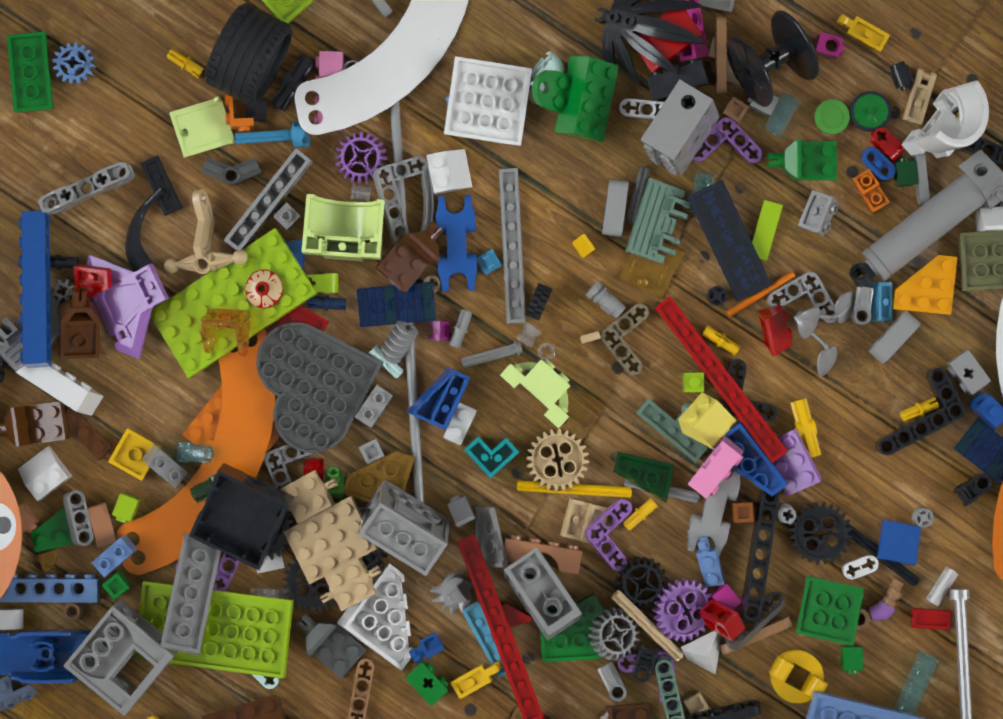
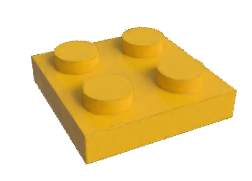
M127 428L108 462L143 481L150 467L142 458L156 443Z

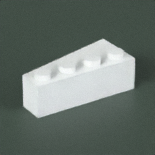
M51 362V367L27 368L24 365L16 372L79 413L92 416L104 397L91 389L90 385L78 381L77 377L73 374L63 372L61 367Z

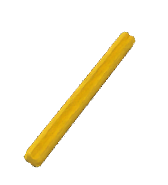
M517 481L518 491L626 498L632 496L631 487L572 484V489L567 485L565 486V492L562 491L561 487H558L557 492H555L552 486L549 491H547L546 484L540 487L541 482Z

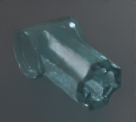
M177 442L176 462L192 463L194 461L206 463L211 462V459L214 457V450H212L211 446L194 445V443Z

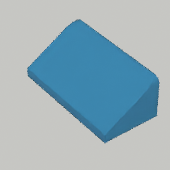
M872 282L869 286L874 288L870 321H892L893 283Z

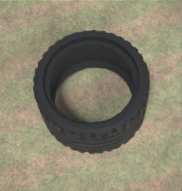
M249 3L238 6L223 27L210 54L205 70L206 83L249 106L257 104L271 86L287 54L293 35L291 25Z

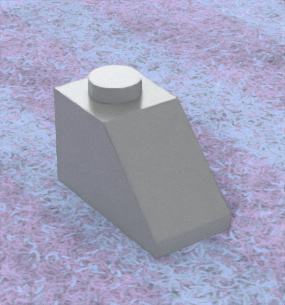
M458 494L449 499L450 503L447 505L457 527L475 519V514L465 495L461 497Z

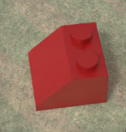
M781 305L758 310L765 347L772 357L777 356L792 346L790 339H793L791 328L787 327L786 322L789 321L788 312Z

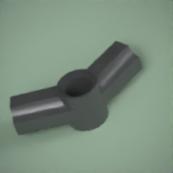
M208 157L202 169V173L232 186L262 173L256 157L233 167ZM231 171H235L237 174L234 181H228L227 175Z

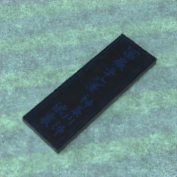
M723 180L688 195V200L736 301L772 285Z

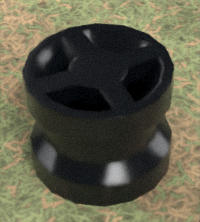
M720 286L710 288L707 292V300L711 305H722L727 299L726 290Z

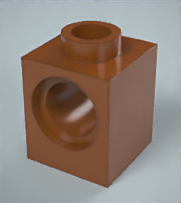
M731 502L732 522H754L753 502Z

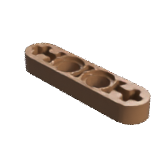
M716 17L715 19L716 93H726L727 90L726 17Z
M784 616L767 623L743 647L791 627L792 623L789 616ZM726 641L719 644L723 654L735 651L727 646Z
M364 657L358 662L348 719H355L356 714H363V717L359 715L358 719H366L375 669L374 661L371 658ZM365 662H368V665L371 666V669H368L366 676L370 675V679L365 676L358 677V674L363 675L364 668L361 665H364ZM361 680L366 681L368 684V688L365 691L357 688V683ZM355 700H362L365 704L364 708L361 710L354 708Z

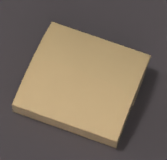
M569 498L560 536L589 543L584 535V531L607 507ZM608 515L604 518L605 525L607 522ZM592 529V530H591L592 535H591L590 537L593 536V537L596 538V537H597L596 532H597L598 530L595 531V530Z

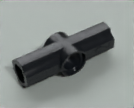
M301 54L292 70L288 71L284 76L281 87L270 103L285 112L292 103L297 88L306 82L316 62Z

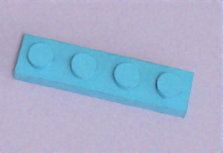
M477 600L464 608L463 615L491 665L497 661L501 663L502 668L496 673L498 678L506 674L482 607Z

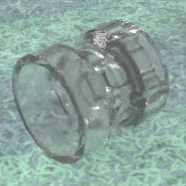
M526 322L522 333H518L516 339L532 348L535 344L534 340L542 332Z

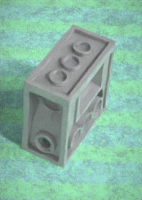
M384 479L363 511L358 535L427 576L448 545L450 519Z
M537 547L504 569L505 579L547 641L580 619L581 611ZM532 574L535 578L527 579L525 576ZM555 606L558 611L556 613H549L547 608Z
M120 599L108 610L63 666L125 716L179 651L161 648L160 643L163 633ZM136 652L140 653L154 665L153 669L138 687L120 673Z

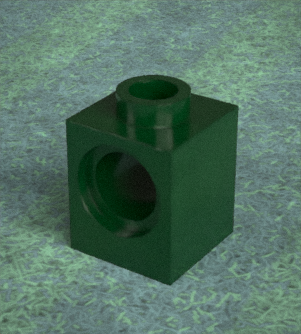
M910 158L898 159V163L893 164L895 166V187L917 185L916 161H910Z
M594 592L577 601L587 621L604 612Z

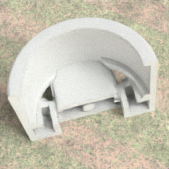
M978 80L943 90L933 102V105L937 108L936 112L922 130L911 131L902 143V146L911 156L923 154L927 151L931 152L936 158L948 157L955 149L966 147L976 142L984 133L989 118L987 96ZM958 109H959V117H960V118L956 117V116L953 114V113L956 112Z

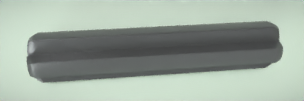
M641 166L639 168L626 218L627 222H635L650 171L647 167Z

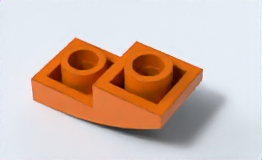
M870 169L853 178L858 191L873 214L890 204Z

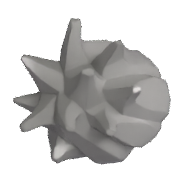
M455 571L448 574L439 586L432 587L430 590L432 593L439 594L437 598L432 599V602L444 603L442 611L449 608L451 616L458 608L463 613L465 606L472 599V594L469 590L473 587V584L463 580V572Z

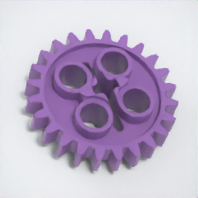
M682 578L680 582L676 579L675 585L668 583L669 589L662 588L664 594L657 595L660 601L654 602L658 608L653 609V612L658 615L653 618L659 621L656 626L661 628V632L666 634L668 638H673L675 641H678L680 638V640L685 642L686 637L693 640V634L699 637V630L705 632L703 626L706 624L699 611L712 599H709L711 593L706 592L707 588L698 581L695 582L692 579L688 581ZM690 593V597L685 600L686 595ZM674 604L673 609L669 611L670 606ZM698 609V613L693 616L694 612ZM682 620L681 625L678 626V622Z

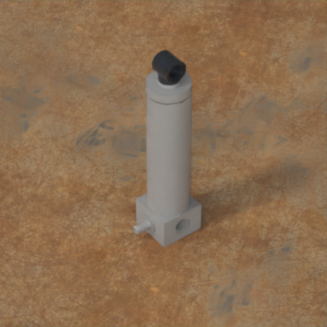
M981 149L959 166L962 175L861 253L866 260L864 261L865 263H857L849 271L855 286L860 288L869 287L875 276H879L883 281L887 280L984 203L991 209L1000 201L1003 202V172Z

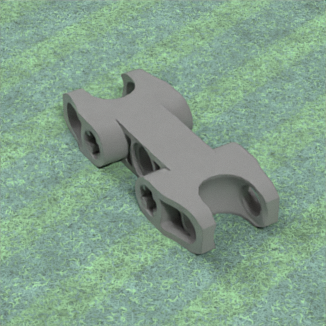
M118 162L97 171L94 175L42 196L38 204L42 212L56 215L103 192L114 190L129 183L136 175L131 165ZM122 169H125V175L123 177H120V171ZM89 183L91 185V191L85 194L83 192V187L85 184ZM54 200V207L49 208V203Z
M732 469V473L725 482L722 480L717 485L720 488L713 497L709 495L707 499L705 498L701 515L692 513L688 526V551H694L699 537L708 536L712 538L713 548L716 547L718 556H720L730 530V522L722 520L726 501H736L740 488V474Z

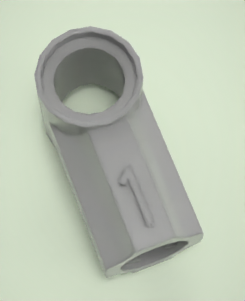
M856 287L854 307L851 313L853 323L864 325L870 321L874 288ZM859 311L865 313V320L862 322L857 319Z
M613 662L607 663L597 670L611 699L622 701L626 697V687ZM621 687L623 694L619 697L614 696L612 693L613 688Z

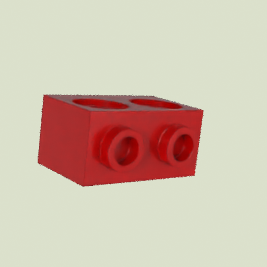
M714 599L699 611L707 628L731 641L746 629L738 612Z

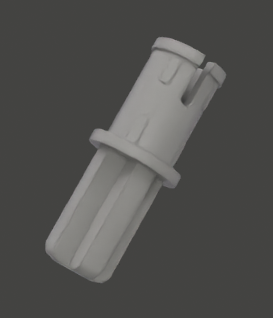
M465 309L461 310L457 324L453 327L455 330L449 345L461 348L465 333H468L467 327L472 312Z

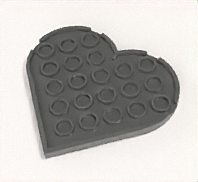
M287 323L270 331L262 340L256 358L257 371L261 381L269 391L277 396L273 417L279 435L294 449L307 453H318L331 449L344 438L383 363L305 323Z

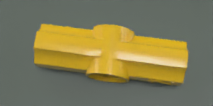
M807 398L790 402L795 421L794 428L797 429L811 458L821 455L816 437L817 428L814 419L811 417Z

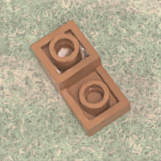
M106 503L87 507L97 548L115 543L116 539Z

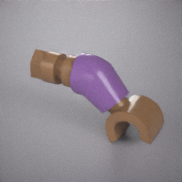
M894 578L886 592L888 594L887 597L884 596L882 601L879 600L877 604L868 607L867 611L861 608L860 613H862L863 618L858 623L857 630L866 628L870 620L872 622L885 620L892 616L896 610L894 608L897 604L895 601L896 599L899 600L902 595L900 590L904 583Z

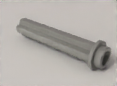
M514 341V344L462 358L461 361L463 367L467 368L514 354L520 356L523 350L520 341Z

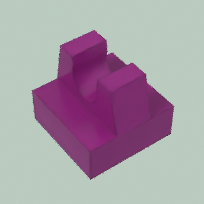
M433 321L428 323V327H433V335H428V339L433 341H450V321Z

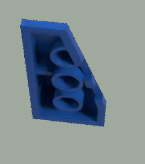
M739 421L733 425L725 437L743 450L742 456L744 458L737 466L734 465L732 469L752 481L753 484L771 496L775 495L786 487L788 483L742 422Z

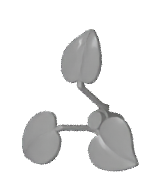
M852 290L843 293L838 298L834 307V315H820V310L813 307L805 311H798L794 317V324L798 326L800 337L805 339L812 335L824 346V350L819 353L817 359L819 377L824 376L833 367L837 358V349L835 346L829 347L814 333V329L818 324L819 318H837L838 323H843L849 318L854 307V293Z

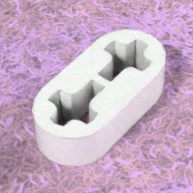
M864 555L846 562L842 566V573L848 579H857L876 571L879 563L873 555ZM867 559L874 561L872 568L868 566L862 567L861 565L866 564ZM851 565L853 568L859 567V569L854 571V575L846 573L849 570L848 566Z

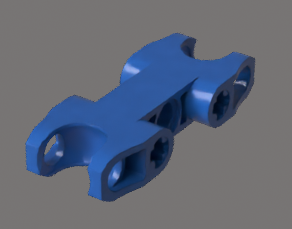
M465 195L464 208L457 214L450 213L446 209L444 196H439L436 224L439 226L437 229L441 227L442 233H446L447 255H439L440 260L438 261V274L443 292H448L449 279L455 273H462L466 276L469 291H474L477 256L476 253L467 254L466 232H476L475 213L472 207L471 195Z

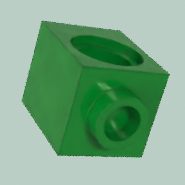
M122 571L117 572L102 584L113 600L133 586Z
M840 645L841 669L846 671L847 674H857L858 671H863V647L861 645Z

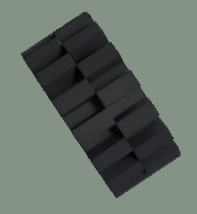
M538 283L525 312L526 316L539 321L552 288Z

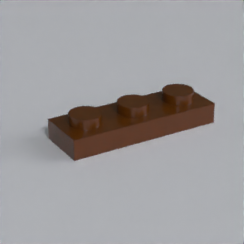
M70 407L65 411L68 431L90 453L100 460L113 445L79 412L74 411Z

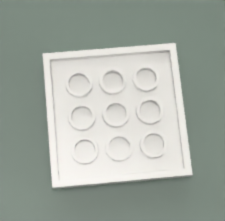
M455 56L444 135L521 146L532 68Z

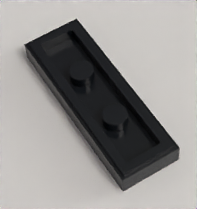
M157 155L140 163L153 192L160 186L166 191L158 199L164 215L168 216L183 209L160 157Z

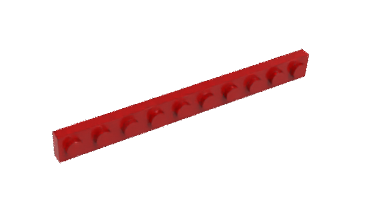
M671 296L657 305L655 309L770 461L773 463L787 453V449Z
M476 535L458 540L457 544L523 719L544 718Z

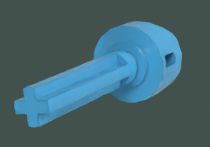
M299 121L292 122L291 130L235 133L236 144L292 140L294 148L310 146V136L301 128Z

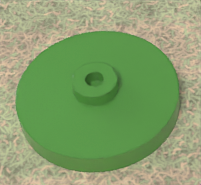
M835 99L822 102L814 114V121L818 129L830 135L842 132L847 127L850 119L849 110L846 105Z

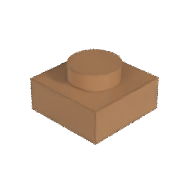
M733 96L722 114L739 124L749 106Z

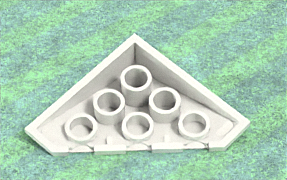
M388 563L381 570L382 573L373 579V585L377 593L348 608L337 624L402 671L411 659L409 651L412 649L408 643V636H411L410 623L406 620L405 609H408L406 594H403L402 582H405L404 574Z

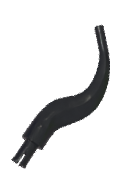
M161 186L139 207L127 231L125 242L126 256L134 272L148 264H153L141 245L140 232L148 209L166 192Z

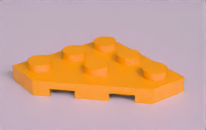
M936 255L932 258L931 261L916 271L903 284L894 289L892 309L951 315L957 257Z

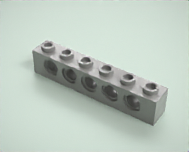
M295 148L224 241L235 250L246 248L313 161Z

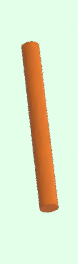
M791 271L771 283L772 285L758 291L727 310V315L730 318L795 279V274Z

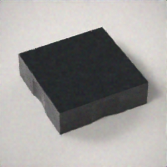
M223 463L214 477L207 493L206 503L199 512L189 537L213 549L221 550L234 559L260 570L268 557L294 496Z

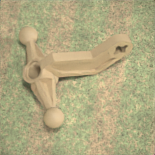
M204 189L194 190L192 201L198 220L193 244L195 254L180 261L173 258L167 259L164 263L165 270L172 274L177 272L178 269L206 274L209 271L217 270L233 262L237 265L245 264L248 255L243 250H237L233 254L211 250L215 228L213 212L207 192Z

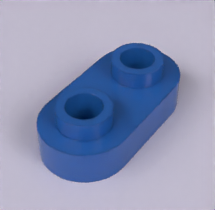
M870 147L862 152V163L878 179L887 181L895 175V166L877 148ZM869 154L873 155V161L868 160L867 156ZM882 168L887 169L888 172L886 175L882 174Z

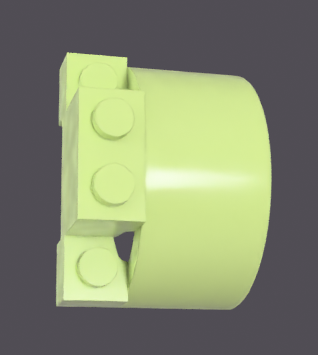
M307 194L302 253L320 255L325 259L360 262H363V259L381 260L385 201L377 199L373 202H345L321 198L315 194Z
M541 359L538 363L523 362L515 365L510 363L500 376L513 388H516L521 383L548 408L544 416L556 427L560 428L569 418L566 413L568 412L567 389L570 387L568 384L570 380L562 372L558 375L553 370L555 366L547 359L545 361ZM524 370H531L526 376L523 375ZM559 399V405L557 406L555 402Z

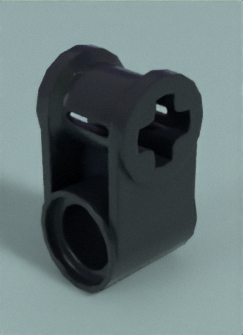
M977 473L954 488L953 492L958 494L963 501L962 505L966 507L987 492L992 486V481L987 475ZM980 478H985V486L979 488L977 481Z
M639 643L632 669L633 677L638 682L644 683L650 679L659 648L652 649ZM645 668L647 671L646 676L642 678L637 677V670Z

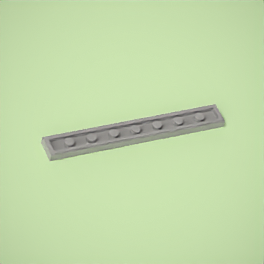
M518 168L499 169L507 324L526 323Z

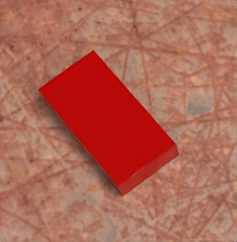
M912 608L911 628L951 630L952 611Z

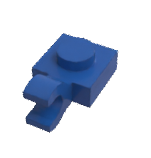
M434 632L420 640V646L411 649L409 654L414 659V662L418 664L424 659V656L429 659L443 651L444 647L439 636Z

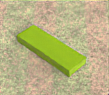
M767 200L763 201L752 239L753 246L760 260L763 261L768 259L783 207L781 204Z

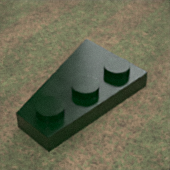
M617 452L613 472L660 500L667 502L674 465Z

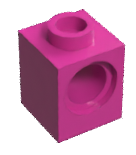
M821 32L817 37L814 48L816 54L834 60L837 59L839 55L842 56L845 45L842 42L844 38ZM826 42H832L834 44V51H828L826 49Z
M726 582L725 585H721L711 593V596L717 602L734 611L741 607L739 605L741 600Z

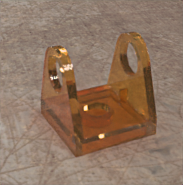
M212 308L201 318L205 353L211 354L214 349L216 327L232 328L236 331L238 353L240 356H245L249 344L250 311Z

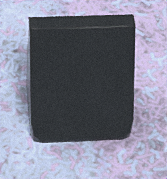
M259 101L255 105H247L246 118H254V121L265 123L268 103Z

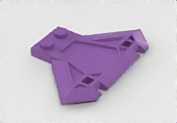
M89 255L87 260L88 266L111 268L112 287L92 296V299L110 337L115 335L118 340L114 344L117 351L140 359L152 308L169 299L153 264H148L134 272L96 256Z

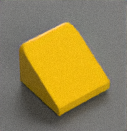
M582 234L572 242L582 258L595 250V247L585 234Z

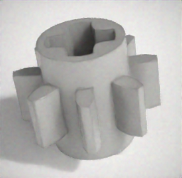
M58 279V285H52V288L55 289V293L52 296H58V302H62L63 298L65 300L70 299L69 297L72 296L71 289L75 285L70 286L69 279L65 283ZM62 286L68 289L65 291V294L60 293L63 290Z

